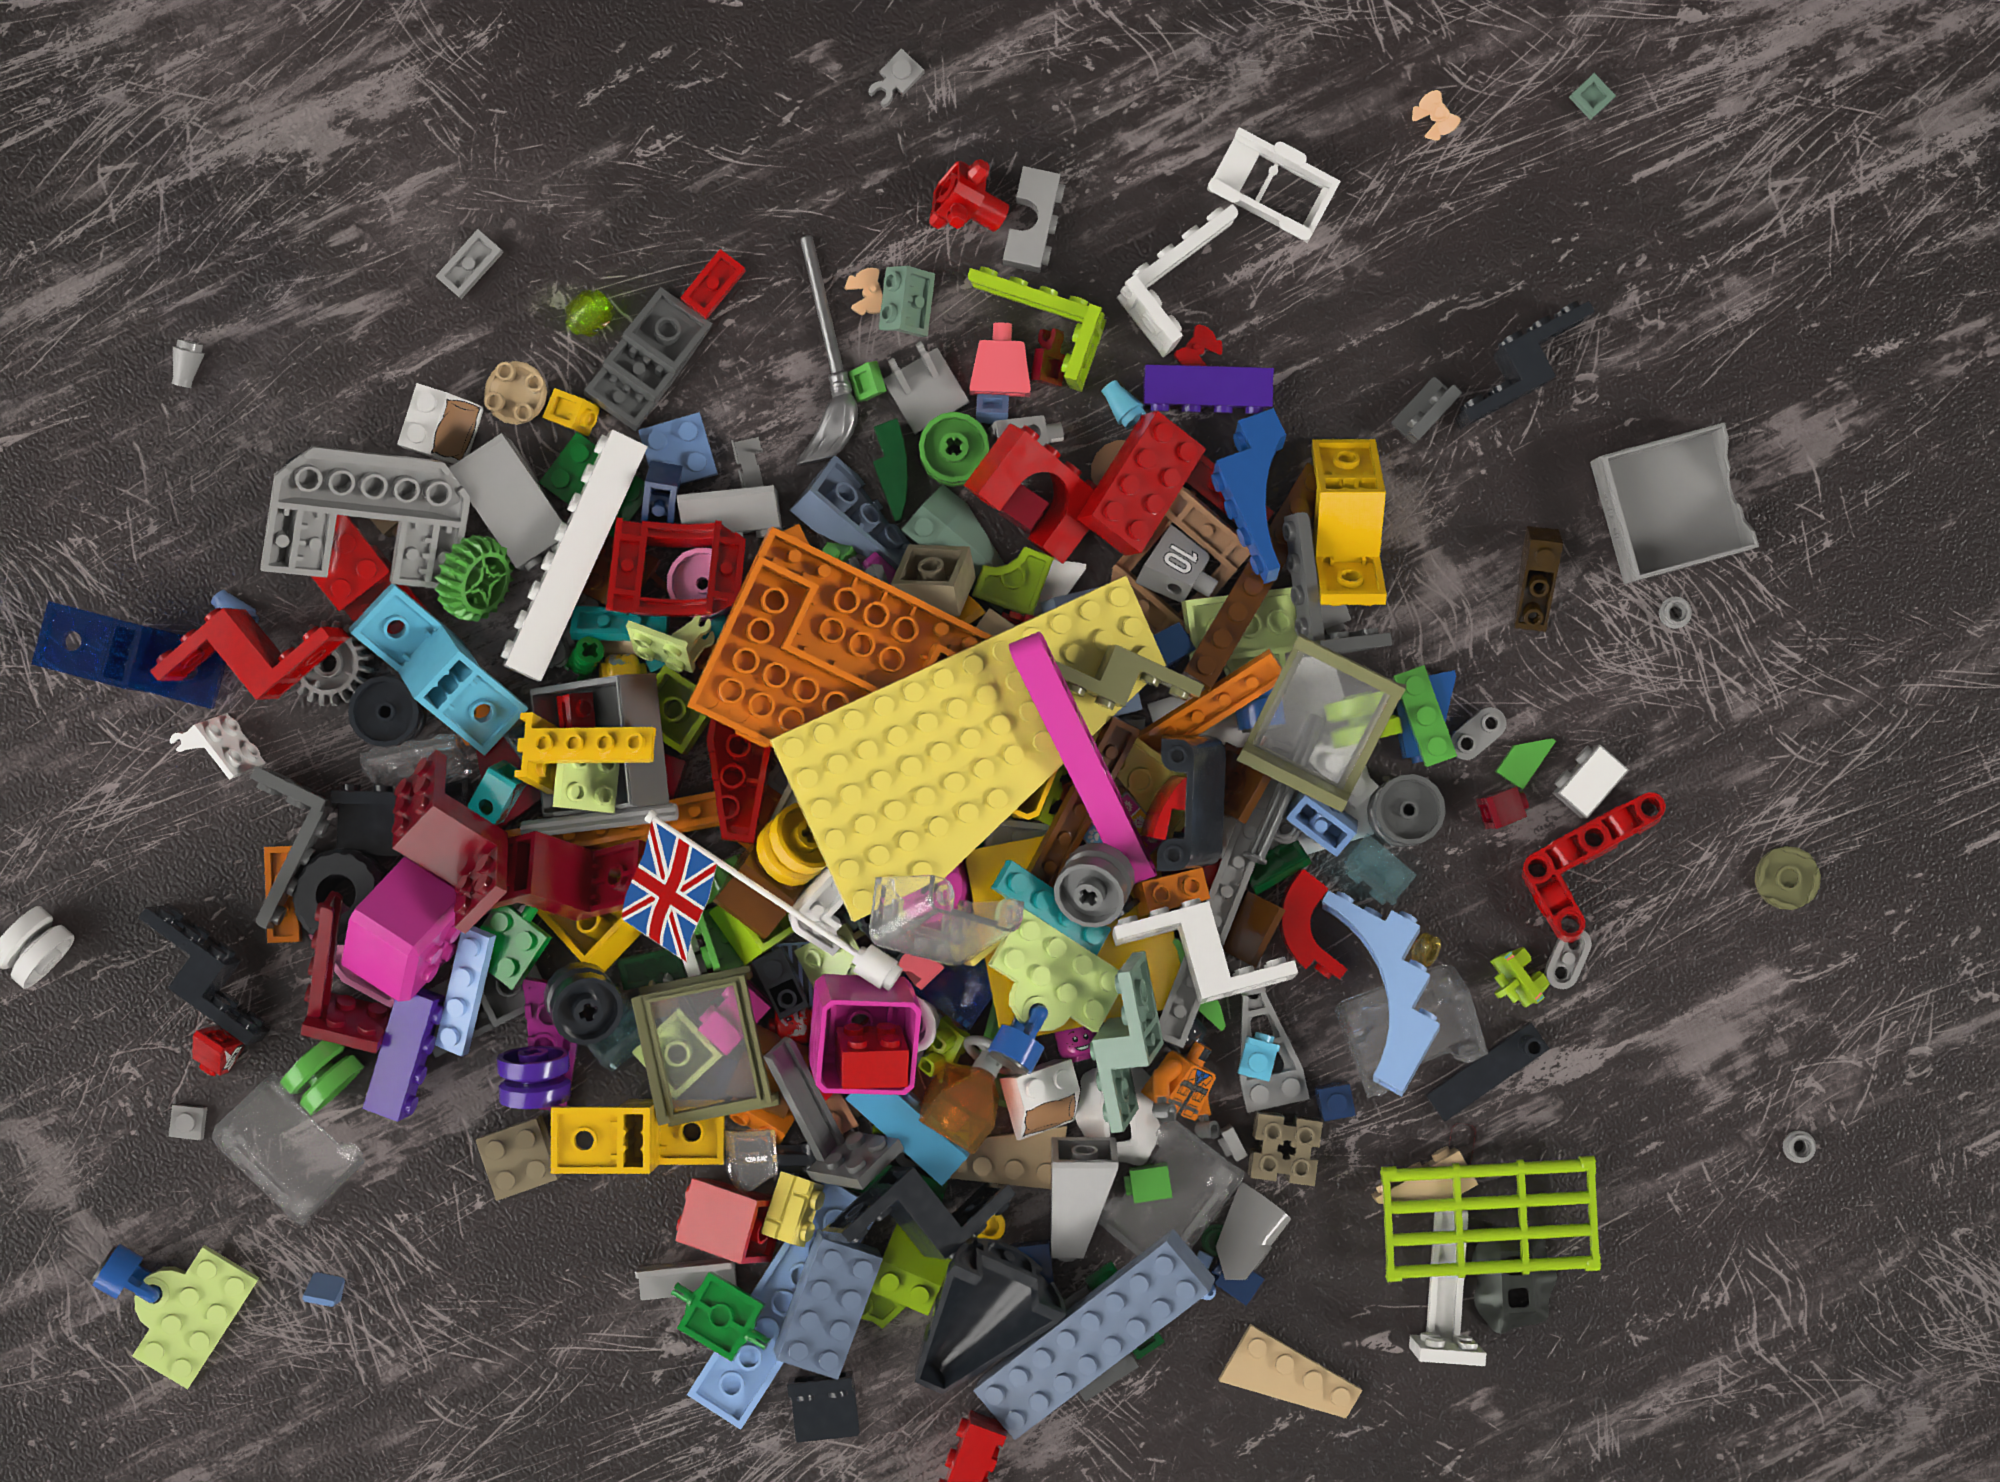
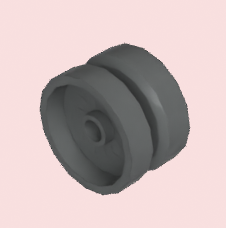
M1415 774L1399 775L1379 785V788L1371 795L1367 807L1368 823L1374 834L1384 843L1398 848L1414 846L1434 837L1442 827L1446 814L1444 798L1438 787L1429 779ZM1404 805L1409 807L1407 812L1410 813V816L1404 814Z
M1088 843L1079 846L1070 854L1054 886L1055 901L1060 911L1069 920L1081 926L1098 928L1111 924L1119 917L1135 884L1134 869L1129 859L1119 849L1108 844Z

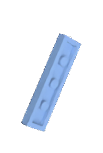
M475 926L466 934L460 933L444 1010L435 1042L436 1046L461 1057L469 1054L496 935Z

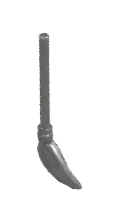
M811 235L802 236L800 241L831 369V374L828 378L831 384L832 399L825 408L812 440L799 456L797 465L815 463L836 456L848 443L858 421L857 403L851 394L852 388L848 372L843 369L814 240Z

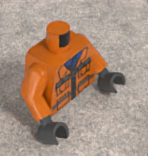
M1195 1041L1187 1056L1173 1050L1170 1051L1158 1068L1153 1071L1152 1076L1142 1088L1141 1093L1155 1102L1152 1107V1113L1161 1122H1174L1177 1114L1193 1121L1199 1118V1122L1195 1125V1134L1200 1138L1214 1139L1220 1135V1126L1216 1121H1209L1208 1116L1211 1115L1208 1095L1216 1077L1213 1072L1203 1066L1212 1050Z

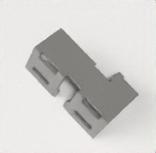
M759 437L738 442L731 440L736 463L741 464L743 473L740 472V469L738 470L742 488L764 486L759 464L757 465L755 454L763 452Z

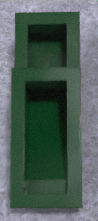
M895 418L873 427L884 455L883 458L873 461L895 523L898 524L903 521L907 502L908 461L898 419Z

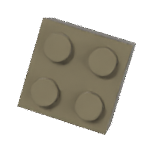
M908 544L891 585L954 617H960L976 578L971 549L969 546Z
M542 1115L482 1135L475 1140L496 1201L555 1181L563 1175L551 1174V1139Z

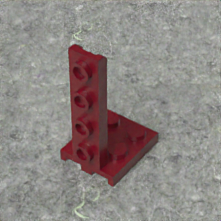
M331 891L324 902H319L315 912V921H319L318 929L314 932L311 942V948L315 949V956L311 958L308 967V975L312 976V981L309 983L305 993L304 1001L308 1002L309 1005L307 1017L302 1023L301 1035L377 1053L382 1044L392 1008L382 1003L355 999L350 995L331 993L343 896L338 892Z

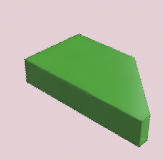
M1551 738L1513 745L1495 772L1520 790H1523L1556 741Z

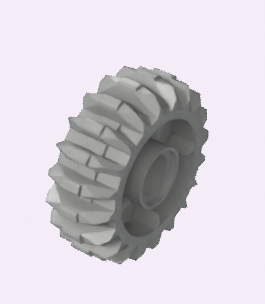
M328 621L320 622V627H330ZM334 621L331 627H342L341 622ZM310 624V625L308 626V630H310V629H312L313 627H315V625H314V624ZM347 624L343 628L350 638L330 654L337 660L336 668L331 672H327L324 669L323 660L296 683H302L297 690L299 695H304L309 691L307 701L313 703L319 697V705L327 706L330 698L332 706L337 707L340 705L341 696L346 703H350V691L354 693L359 683L363 684L368 680L363 678L364 672L369 674L374 672L373 668L365 666V662L373 661L374 656L363 654L369 648L363 643L358 645L360 641L355 636H351L348 630L351 625ZM300 631L298 633V636L304 642L302 637L304 636L305 632ZM293 641L290 643V646L295 649L300 645V643Z

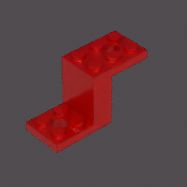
M219 607L205 617L206 623L198 630L194 628L183 635L180 639L182 644L174 651L170 649L161 654L156 659L158 664L150 672L158 681H182L217 651L256 700L278 699L350 637L342 627L327 626L319 628L315 626L302 637L304 642L296 649L291 647L281 653L246 609H221Z

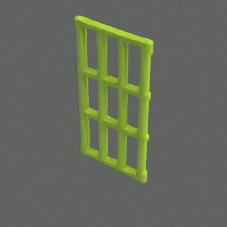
M1594 1155L1579 1156V1159L1524 1162L1523 1159H1518L1513 1163L1476 1165L1452 1163V1166L1397 1169L1396 1166L1381 1167L1386 1249L1385 1277L1387 1282L1402 1281L1403 1278L1439 1276L1465 1278V1275L1522 1272V1275H1527L1531 1271L1568 1269L1600 1271L1601 1269L1595 1178L1596 1160ZM1586 1172L1587 1191L1526 1194L1525 1175ZM1516 1175L1517 1195L1461 1198V1178ZM1452 1179L1453 1198L1391 1201L1390 1182ZM1588 1204L1589 1223L1528 1226L1527 1207ZM1518 1208L1519 1227L1463 1230V1210ZM1454 1211L1455 1230L1393 1234L1392 1214ZM1590 1237V1255L1529 1259L1528 1239ZM1520 1240L1521 1259L1465 1262L1464 1243ZM1455 1243L1456 1263L1394 1266V1247Z

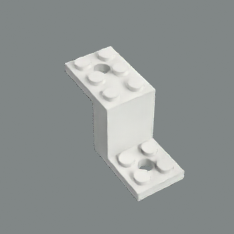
M1200 898L1181 903L1182 906L1178 910L1169 911V907L1152 910L1148 918L1138 920L1137 915L1125 917L1118 920L1117 926L1113 927L1112 936L1115 946L1178 930L1199 1004L1288 981L1298 974L1295 960L1286 962V958L1281 957L1266 962L1264 969L1255 971L1254 966H1248L1235 970V973L1232 974L1233 977H1231L1210 902L1201 903Z

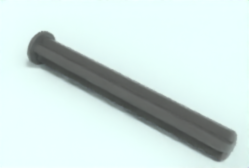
M1313 713L1308 716L1289 759L1306 767L1325 725V719L1322 716ZM1281 782L1278 783L1248 851H1243L1242 853L1244 857L1255 863L1266 865V854L1296 789Z

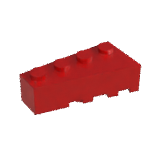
M970 1410L968 1418L962 1417L958 1425L956 1436L960 1437L957 1448L951 1447L944 1466L949 1467L946 1478H939L938 1482H988L989 1472L992 1473L994 1471L1000 1451L998 1447H1003L1007 1437V1430L998 1420Z

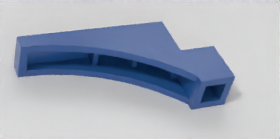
M1274 408L1238 421L1233 439L1239 452L1216 460L1213 474H1211L1215 490L1217 492L1221 491L1225 499L1224 508L1230 520L1234 519L1236 522L1238 539L1243 547L1247 546L1251 554L1250 563L1256 575H1261L1264 584L1276 580L1280 570V564L1272 547L1267 526L1265 506L1269 469L1276 451L1283 449L1286 439V433Z

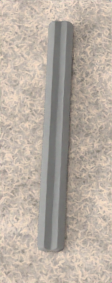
M676 803L618 809L615 810V813L593 812L522 821L520 830L521 835L538 831L551 836L649 824L645 821V817L650 810L657 813L656 817L664 822L674 821L678 819L679 812Z

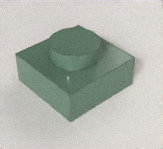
M1595 73L1569 96L1590 120L1616 97Z

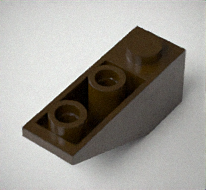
M1527 526L1520 563L1514 628L1546 632L1563 548L1559 529Z

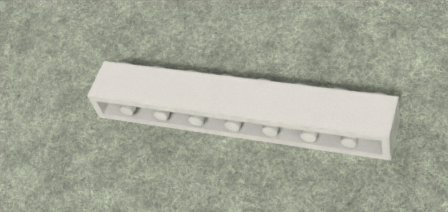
M611 430L607 436L603 434L600 436L594 452L598 453L594 465L588 463L580 480L585 483L581 494L575 492L567 510L572 512L567 524L561 522L554 539L559 541L554 553L548 551L543 560L541 569L545 570V573L540 582L534 581L527 598L532 600L527 612L521 610L516 619L514 627L519 630L514 640L508 639L500 657L505 658L502 666L537 682L542 680L648 446L615 430Z

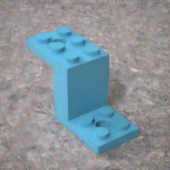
M391 583L348 629L353 636L398 671L416 701L484 756L519 720L520 714L528 710L525 703L479 666L464 642L396 584ZM400 620L404 623L403 629L399 633L390 634L387 632V626L390 622ZM482 704L489 705L490 711L485 717L477 718L474 716L476 707Z

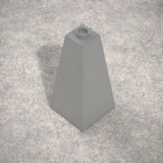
M1051 1137V1258H1058L1060 1261L1065 1262L1074 1261L1076 1258H1084L1118 1171L1116 1138Z

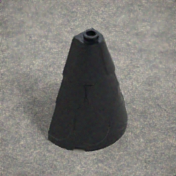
M978 1238L973 1243H964L948 1264L941 1292L936 1298L931 1322L925 1329L915 1367V1383L943 1394L987 1370V1366L1018 1350L1021 1345L1058 1325L1066 1316L1065 1304L1055 1283L1051 1282L1048 1284L1040 1274L1043 1268L1019 1249L998 1240Z

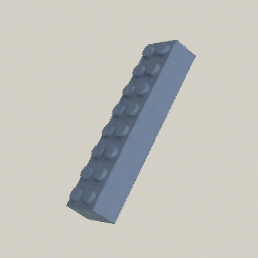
M1172 1229L1068 1309L1066 1316L1058 1325L1023 1344L1018 1350L1011 1353L985 1373L973 1391L1012 1438L1016 1440L1208 1294L1215 1278L1177 1232Z

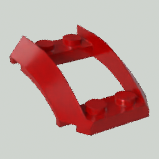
M616 517L606 610L651 616L711 615L734 605L741 590L746 539L736 531L733 533L721 524L722 521L715 520V523L672 524L650 521L639 523L623 521V518ZM646 546L672 548L712 546L707 598L680 600L640 597Z

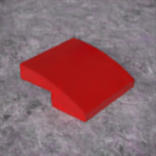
M1171 776L1163 784L1147 811L1140 835L1166 840L1172 809L1185 811L1187 777Z

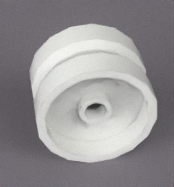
M36 906L27 911L0 937V969L12 968L11 978L23 989L31 987L42 979L62 959L75 939L74 935L63 925L51 928L53 917L41 906Z

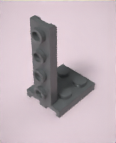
M1305 512L1285 516L1282 532L1288 546L1286 563L1292 577L1291 600L1296 609V635L1298 636L1301 633L1305 635L1304 637L1338 654L1391 646V632L1379 634L1378 628L1363 629L1355 632H1335L1324 635L1310 518ZM1304 654L1303 658H1304V657H1312V656H1310V655H1308V654Z
M255 766L250 778L258 782L256 786L258 789L271 795L282 796L284 794L287 796V803L300 809L310 810L256 918V923L260 927L273 929L274 925H280L287 912V908L284 905L289 895L293 897L298 881L297 876L301 873L303 867L307 866L308 861L314 858L316 850L312 848L317 838H323L330 825V821L327 818L330 813H334L338 803H331L330 797L272 769Z
M784 1037L763 1056L817 1160L806 1170L811 1181L863 1190L904 1150L898 1138L847 1131L842 1135L819 1088L815 1085V1081L796 1043L791 1038Z

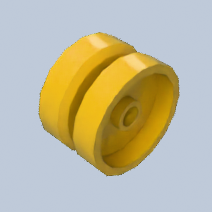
M793 803L784 808L775 819L763 827L757 837L756 851L759 862L767 874L780 883L789 886L804 885L820 874L823 869L827 868L798 803Z

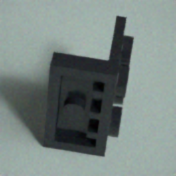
M853 1371L841 1372L838 1380L821 1374L789 1378L787 1391L788 1398H791L796 1442L854 1437L860 1434Z

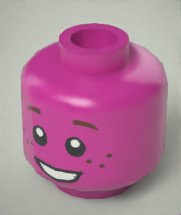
M1084 1026L1054 1032L1058 1051L1062 1058L1072 1059V1062L1091 1058L1090 1042L1096 1035V1032H1092Z

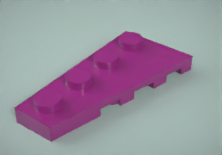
M527 976L523 980L522 985L525 995L524 1007L525 1018L527 1019L528 1047L556 1046L568 1050L570 1069L564 1076L568 1077L572 1083L578 1044L569 1042L558 1033L544 1006V991L548 980ZM568 1101L556 1106H568ZM551 1107L538 1108L551 1111Z

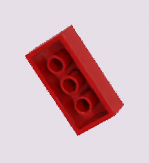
M1159 411L1141 415L1076 519L1124 556L1142 553L1206 448Z

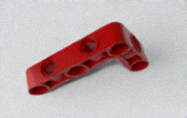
M1648 792L1626 804L1617 806L1554 840L1546 847L1526 858L1522 868V878L1531 892L1538 909L1546 918L1559 940L1568 943L1574 942L1581 937L1585 928L1584 916L1574 901L1571 891L1562 878V874L1581 863L1583 866L1617 848L1620 842L1637 833L1641 835L1642 832L1659 823L1666 808L1665 801L1659 794ZM1645 803H1651L1657 808L1658 814L1647 816L1642 812L1641 806ZM1590 833L1597 834L1601 838L1602 844L1592 847L1586 843L1585 836ZM1531 864H1540L1545 868L1546 874L1542 877H1534L1529 873L1528 867ZM1564 919H1572L1578 924V930L1574 933H1568L1562 929L1561 922Z

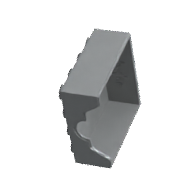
M1725 422L1602 455L1590 462L1624 585L1759 547L1756 533L1746 521L1742 507L1736 502L1731 489L1729 478L1731 467L1727 456L1729 436Z

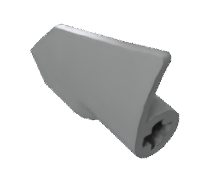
M1241 1182L1238 1186L1216 1245L1225 1280H1246L1251 1272L1261 1264L1271 1250L1273 1242L1291 1220L1282 1209L1244 1182Z

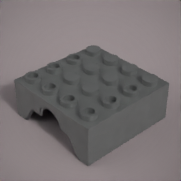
M656 673L614 675L530 689L532 712L559 728L557 697L569 693L586 692L593 693L596 728H656L653 762L620 763L615 810L669 803ZM540 790L543 817L594 812L553 807L554 794H546Z

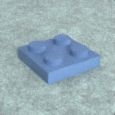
M700 412L638 430L642 444L648 446L645 452L648 466H650L651 461L683 466L681 485L718 475Z

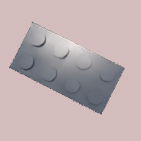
M820 1229L817 1230L773 1349L777 1361L837 1380L839 1379L883 1260L878 1248L860 1242L843 1243L829 1241Z

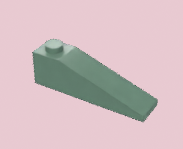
M944 484L917 510L902 528V533L916 545L969 546L976 576L971 588L972 591H974L983 565L990 567L1005 565L968 504ZM986 602L999 614H1001L1005 609L997 605L991 604L989 602Z

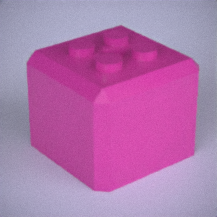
M404 857L351 914L341 965L398 1002L410 1001L426 982L429 983L434 978L438 969L445 961L448 962L457 950L461 931L455 928V886L408 857Z
M823 974L815 981L808 1058L815 1085L823 1093L906 1095L914 1088L922 1010L912 984L905 977L899 976L889 991L883 987L881 989L877 988L859 975ZM857 1014H865L869 1017L868 1022L864 1026H877V1024L882 1022L901 1025L909 1049L908 1087L842 1089L835 1066L836 1027H844V1025L851 1023L852 1018Z

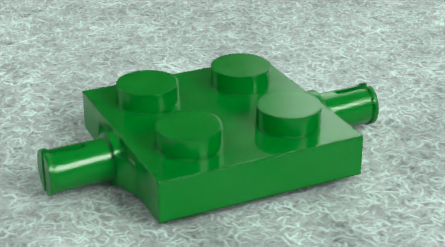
M712 1271L708 1272L702 1285L694 1292L682 1286L679 1282L674 1286L675 1289L672 1290L671 1295L687 1303L685 1315L677 1327L681 1332L731 1362L735 1360L742 1346L748 1341L764 1351L768 1347L771 1338L755 1330L757 1319L766 1305L764 1302Z

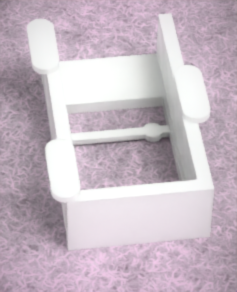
M1239 127L1214 177L1211 178L1207 190L1308 243L1341 181L1306 163V155L1283 142H1277L1275 145H1272ZM1261 156L1275 164L1269 168V175L1256 199L1253 200L1240 193L1255 162ZM1278 166L1322 188L1303 225L1259 203L1271 179L1277 175Z

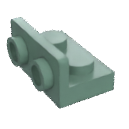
M911 266L886 268L879 330L899 331L917 337H928L935 273Z

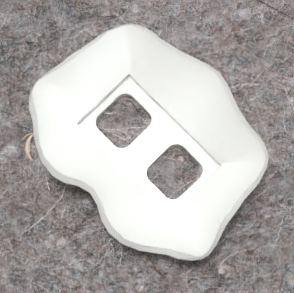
M1142 1067L1131 1068L1139 1109L1129 1123L1131 1139L1116 1143L1118 1162L1143 1165L1149 1159L1152 1150L1158 1142L1160 1124L1152 1113L1154 1102L1141 1093L1150 1076ZM1098 1068L1087 1071L1081 1078V1094L1075 1119L1084 1137H1110L1109 1122H1105L1103 1117V1104L1105 1103L1103 1092L1098 1090L1096 1083Z

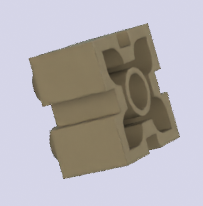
M1255 1111L1252 1136L1260 1140L1259 1149H1250L1247 1174L1250 1178L1270 1181L1277 1180V1173L1286 1174L1285 1178L1289 1183L1315 1186L1318 1160L1311 1156V1148H1320L1323 1122L1319 1118L1293 1115L1292 1123L1284 1122V1116L1281 1113ZM1288 1140L1292 1150L1287 1155H1282L1281 1151L1277 1149L1278 1145H1283V1141Z

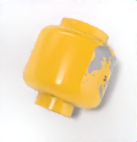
M609 654L603 663H599V678L625 674H647L646 664L640 663L635 654Z

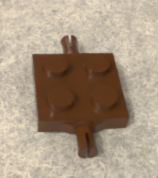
M1263 736L1260 745H1264L1268 739L1266 736ZM1225 742L1224 817L1234 818L1246 824L1269 784L1271 777L1237 761L1243 747H1236Z

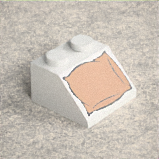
M416 383L397 444L404 449L455 464L470 454L484 407L450 393Z
M1054 1059L1035 1066L1031 1074L1007 1075L999 1078L1016 1140H1022L1075 1121L1080 1087L1072 1059Z

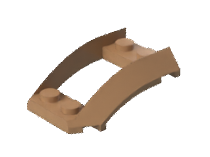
M1184 487L1178 493L1142 553L1128 556L1123 555L1112 567L1111 582L1120 577L1127 576L1153 635L1178 622L1185 631L1183 610L1178 613L1155 592L1135 583L1137 577L1131 571L1172 523H1175L1221 563L1211 575L1218 583L1210 597H1214L1250 555L1247 546L1243 547L1241 545L1237 531L1196 497L1197 493ZM1197 591L1191 600L1208 597Z

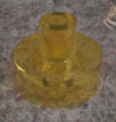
M1429 933L1420 935L1418 939L1416 938L1410 949L1412 950V960L1421 963L1425 967L1431 966L1439 955L1441 940Z

